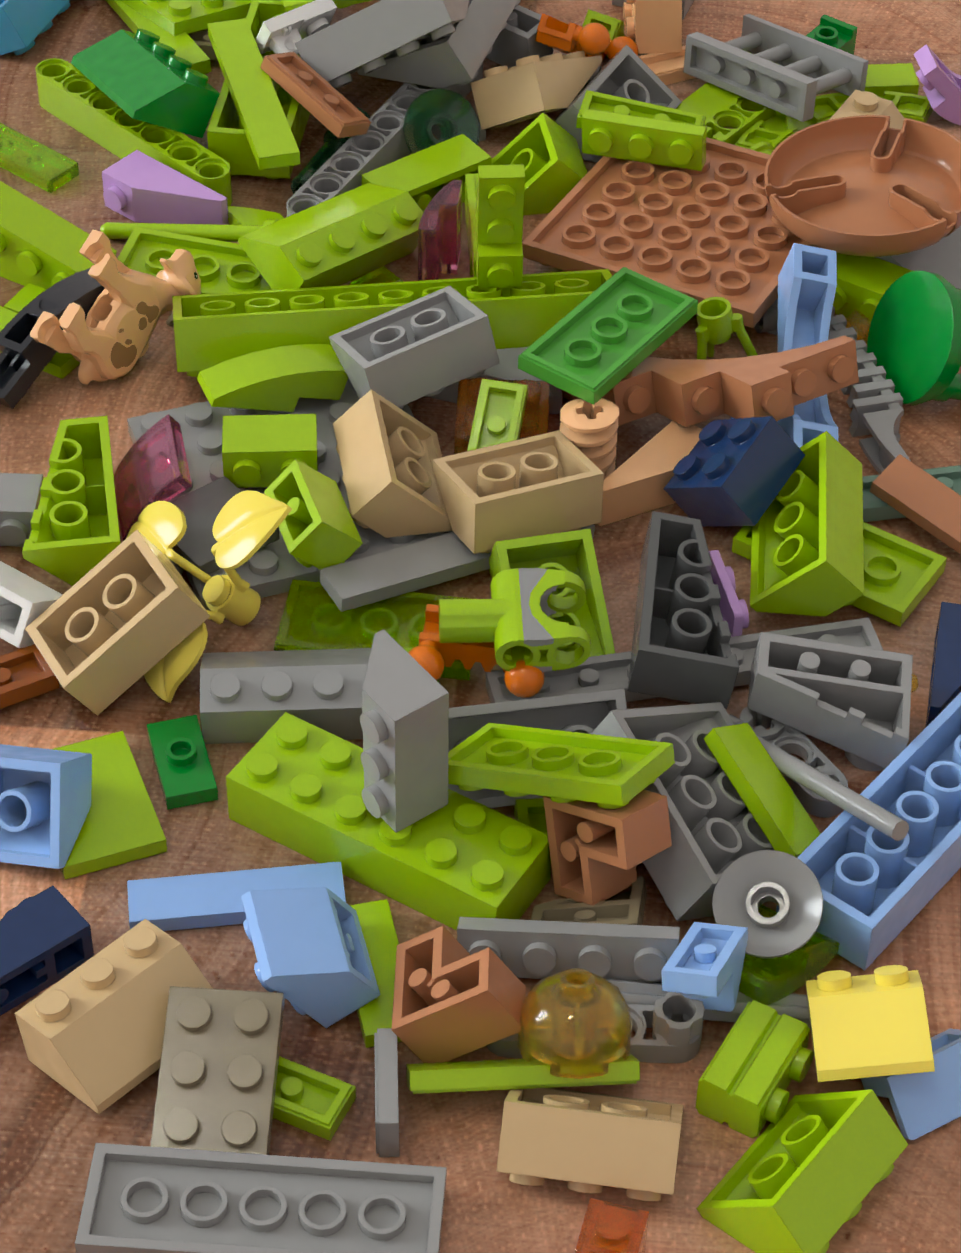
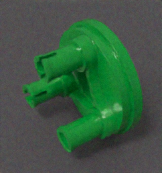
M917 270L906 273L890 285L876 307L868 333L867 353H874L877 358L876 366H883L886 371L885 380L891 379L895 385L894 393H900L903 398V405L914 406L930 400L944 402L948 399L961 401V373H958L961 366V289L955 288L941 275Z

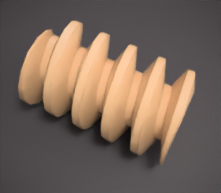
M601 398L594 405L582 399L572 400L566 403L560 410V432L604 473V479H606L615 471L619 407L612 401Z

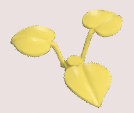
M252 490L236 494L223 506L213 525L212 532L217 543L212 546L211 552L215 557L217 565L224 569L227 575L211 577L172 549L183 538L187 524L181 509L170 502L156 501L145 507L138 516V521L132 525L126 538L135 530H138L171 561L204 582L205 586L202 596L206 601L207 607L210 609L206 610L210 615L208 620L221 624L224 618L238 626H244L250 623L260 609L261 598L259 593L251 589L250 583L243 580L235 569L246 563L260 549L292 511V508L284 502ZM204 622L144 674L150 688L157 696L168 703H171L178 686L191 673L203 654L208 638Z

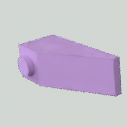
M138 150L102 171L105 206L134 222L229 225L227 197Z

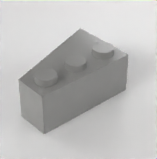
M761 632L751 665L747 708L886 768L906 748L909 741L913 655Z

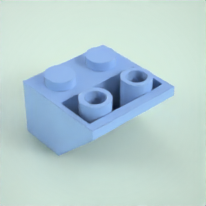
M327 887L250 890L241 896L247 918L243 922L244 930L253 943L258 961L254 964V970L258 980L267 991L283 993L284 998L291 1003L299 1014L309 1015L325 1028H328L380 996L357 912Z

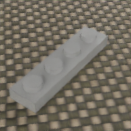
M459 917L457 941L470 955L490 947L517 978L582 981L588 977L593 979L602 978L662 983L661 970L680 943V927Z

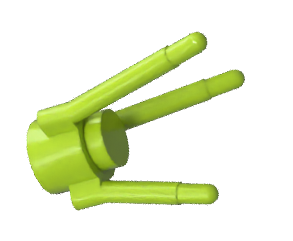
M710 297L698 304L696 313L698 327L695 329L697 359L707 360V357H713L715 354L714 346L727 342L732 332H736L747 357L758 355L744 328L742 314L732 313L731 303L723 297Z

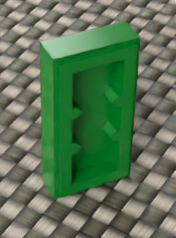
M197 715L146 724L147 735L167 810L218 800V789Z

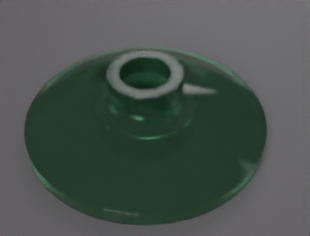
M432 89L419 95L410 104L404 117L403 132L407 147L411 154H414L460 134H464L478 145L480 125L474 108L462 95L448 89ZM433 125H437L441 130L439 139L435 138L432 134L431 128Z

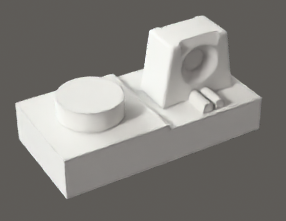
M315 0L264 21L255 40L260 53L263 54L271 50L275 54L295 52L301 57L295 43L330 26L337 6L333 0Z

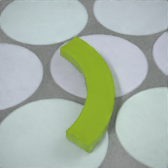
M884 91L883 97H881L893 101L904 118L926 123L933 111L926 96ZM840 92L816 96L813 118L804 122L776 111V115L766 121L759 120L741 135L735 145L749 149L754 144L765 141L770 143L775 149L792 134L811 125L829 120L850 96Z

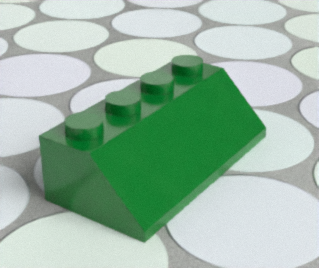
M140 28L137 30V33L121 29L73 56L71 64L132 119L203 138L220 93L207 83L208 76L191 69V62L175 56V49L160 43L158 35Z

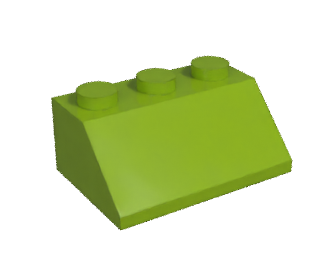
M872 1089L795 1095L786 1105L776 1124L770 1123L696 1209L702 1218L755 1253H826L830 1245V1239L845 1222L859 1213L862 1208L861 1202L877 1183L891 1174L894 1169L893 1163L909 1144Z

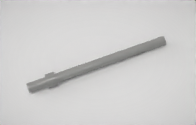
M728 714L735 725L746 723L738 717ZM756 734L782 774L895 841L905 838L909 831V824L905 820Z

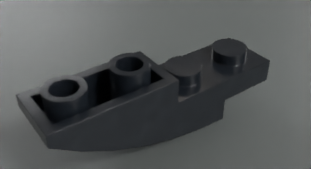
M90 268L77 272L42 292L27 304L0 332V351L2 352L0 354V404L14 409L57 352L30 337V332L43 311L54 314L59 320L67 306L74 302L83 308L85 319L87 318V314L97 297L105 289L98 281L87 274Z

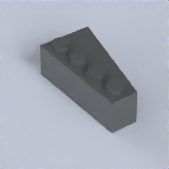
M652 511L641 553L627 691L695 704L721 702L724 708L727 709L740 667L737 656L732 654L729 645L731 633L728 622L723 621L719 607L721 596L718 584H713L710 572L712 562L700 519Z

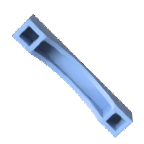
M793 243L778 275L777 352L810 346L828 340L832 307L837 287L836 251ZM827 394L795 405L794 415L777 421L799 448L825 431L838 441V426L831 416Z

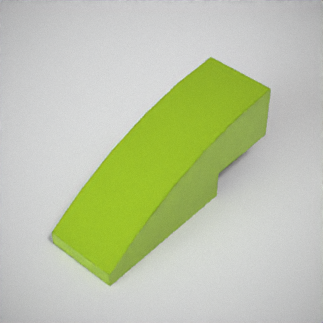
M300 344L256 351L202 370L197 377V381L212 407L294 412L299 397L340 400L348 380V376L331 344Z

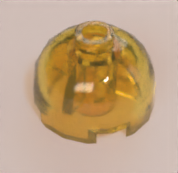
M568 969L540 980L525 997L520 1015L521 1026L518 1033L517 1046L523 1059L528 1063L534 1057L538 1061L549 1064L550 1074L553 1076L584 1079L605 1075L608 1073L610 1062L620 1057L624 1060L629 1057L632 1037L630 1008L618 987L602 976L584 969Z

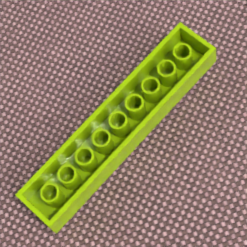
M609 269L522 274V287L478 289L477 277L172 296L177 372H187L188 376L198 377L199 372L256 351L300 344H331L330 336L449 285L488 315L496 349L529 347L611 278L612 274Z

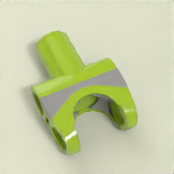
M542 568L507 569L493 577L490 584L491 599H439V642H494L496 663L504 670L510 671L515 668L519 660H524L525 666L536 667L542 672L564 670L577 667L590 657L592 651L591 640L587 631L581 627L569 625L568 622L552 619L562 617L566 613H572L580 609L585 603L586 589L584 581L573 572ZM563 587L576 591L575 594L569 597H559L552 594L556 589ZM569 642L581 645L578 649L569 652L557 649L559 646Z

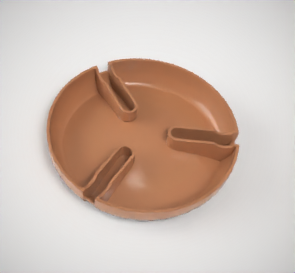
M859 115L823 121L806 127L786 138L774 149L765 166L764 182L766 196L776 217L794 235L819 248L860 257L900 255L934 245L961 226V140L943 129L921 121L904 118L902 129L890 128V116Z

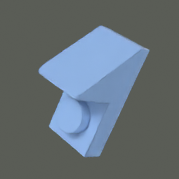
M694 922L661 970L662 991L681 993L686 998L703 1001L704 1008L708 1010L733 1011L737 1001L748 941V928Z

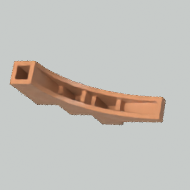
M844 335L810 346L748 357L708 360L647 357L602 398L612 401L619 407L618 426L654 413H659L684 427L695 425L722 414H727L735 419L773 416L776 421L794 415L795 405L859 382L855 339ZM562 390V397L569 401L580 399Z

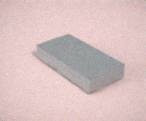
M379 1028L377 1033H374L376 1153H379V1157H399L397 1035L392 1031V1028Z

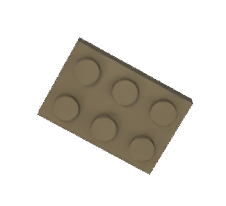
M170 986L150 1147L269 1155L285 1005L283 993Z

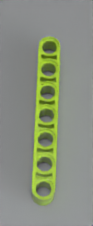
M50 58L37 64L35 70L39 103L43 109L119 158L123 159L138 150L227 197V206H231L233 202L230 164L226 160L181 132L132 119L70 62L59 58Z

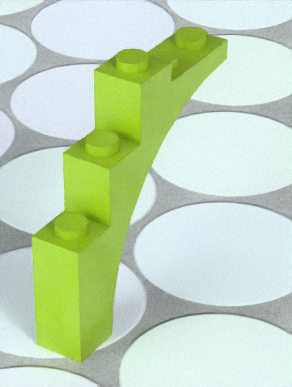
M524 164L479 165L478 173L465 174V217L470 275L477 277L478 289L522 287Z

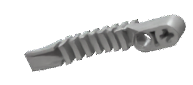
M778 298L754 326L757 333L768 332L778 336ZM833 306L828 340L845 335L855 339L859 382L841 389L844 395L850 394L846 402L850 408H853L849 415L853 421L849 431L852 437L870 434L873 436L860 439L859 445L880 475L899 454L911 461L899 444L900 420L904 414V409L902 408L903 398L900 393H894L895 385L891 379L885 380V369L883 366H876L877 358L873 352L867 353V345L864 340L857 341L855 329L853 327L846 328L847 320L843 314L834 316L835 308Z

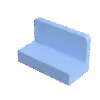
M950 1028L931 1037L934 1072L861 1078L865 1090L872 1089L876 1096L889 1098L901 1134L905 1139L915 1140L961 1117V1030Z

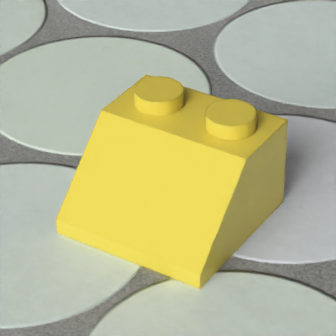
M887 965L876 968L874 974L851 976V973L848 971L834 970L819 974L817 980L806 981L811 1039L818 1082L935 1071L924 990L918 970L908 971L906 966Z

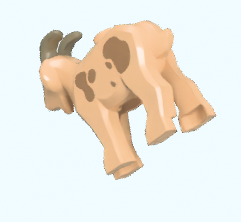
M92 230L79 252L94 264L87 274L98 281L105 289L97 297L86 319L83 308L74 302L67 306L59 320L54 314L43 311L31 330L30 337L59 353H71L80 362L78 378L82 384L88 385L92 380L104 382L109 379L116 380L123 377L132 370L137 360L147 352L149 339L159 318L167 311L173 310L172 296L201 294V279L197 272L193 255L188 250L176 249L169 259L161 258L159 261L164 270H160L155 277L151 274L126 267L112 252L109 238L101 231ZM173 311L166 321L169 326L174 325Z

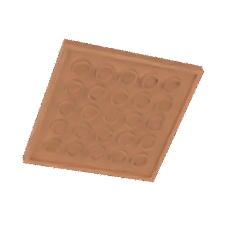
M706 137V163L702 171L603 156L522 241L523 258L539 262L544 266H552L565 271L609 269L612 276L622 267H626L698 300V304L710 297H723L731 303L732 313L742 314L744 325L751 328L757 324L778 298V275L793 243L817 246L794 235L780 222L773 212L766 196L764 182L765 166L770 155Z

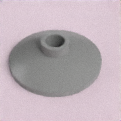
M760 850L741 856L723 871L717 881L718 884L715 886L712 900L715 922L720 925L748 928V941L745 952L747 955L767 959L789 955L802 948L813 937L820 925L823 914V895L820 884L812 870L805 863L788 853L776 850ZM768 901L774 902L779 906L778 913L770 918L763 917L758 912L760 906Z

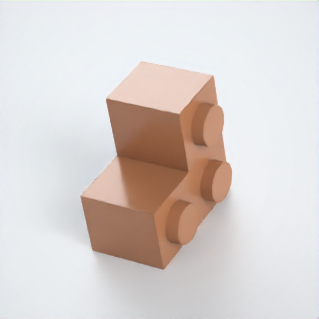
M643 789L630 800L629 804L616 809H604L599 807L597 803L579 800L557 803L551 801L550 797L543 796L554 892L556 895L590 905L605 901L632 886V883L637 881L636 865L672 846L667 796Z
M444 926L397 945L392 1031L423 1063L447 1062L525 1030L526 986L490 947L470 955Z

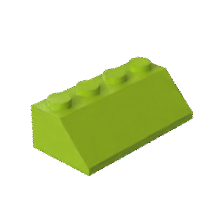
M366 183L243 235L239 238L238 243L272 290L339 286L413 253L432 223L408 191Z
M827 431L800 447L805 457L758 523L752 526L750 607L756 612L826 617L841 607L852 604L857 598L864 595L862 463Z

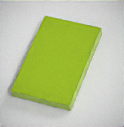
M123 731L52 749L92 754L91 807L64 868H61L65 880L167 852L166 837Z

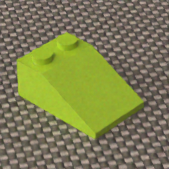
M591 529L495 542L489 557L492 579L503 570L516 568L565 570L580 576L584 581L586 589L584 605L572 613H566L562 617L552 619L568 622L569 625L585 629L590 635L592 651L590 657L615 653ZM566 587L558 588L552 592V594L559 597H569L576 593L575 590ZM569 642L559 646L557 649L569 652L578 649L581 645Z

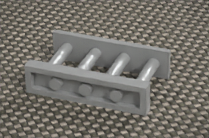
M746 14L743 16L742 35L736 39L722 42L699 32L687 35L683 72L804 122L813 118L816 95L831 89L848 96L855 90L865 91L869 61L754 15Z

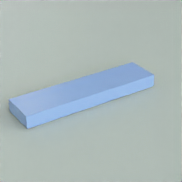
M341 861L128 880L129 926L131 929L144 919H147L163 931L243 924L247 918L241 896L250 890L327 887L346 902Z

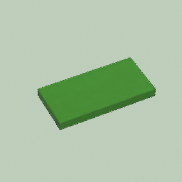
M622 267L518 356V369L594 405L697 313L698 300L626 267Z

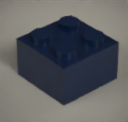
M773 416L714 420L701 430L699 434L700 440L689 455L682 458L676 464L673 470L674 475L664 487V490L689 518L700 519L702 527L755 526L803 460L805 454Z

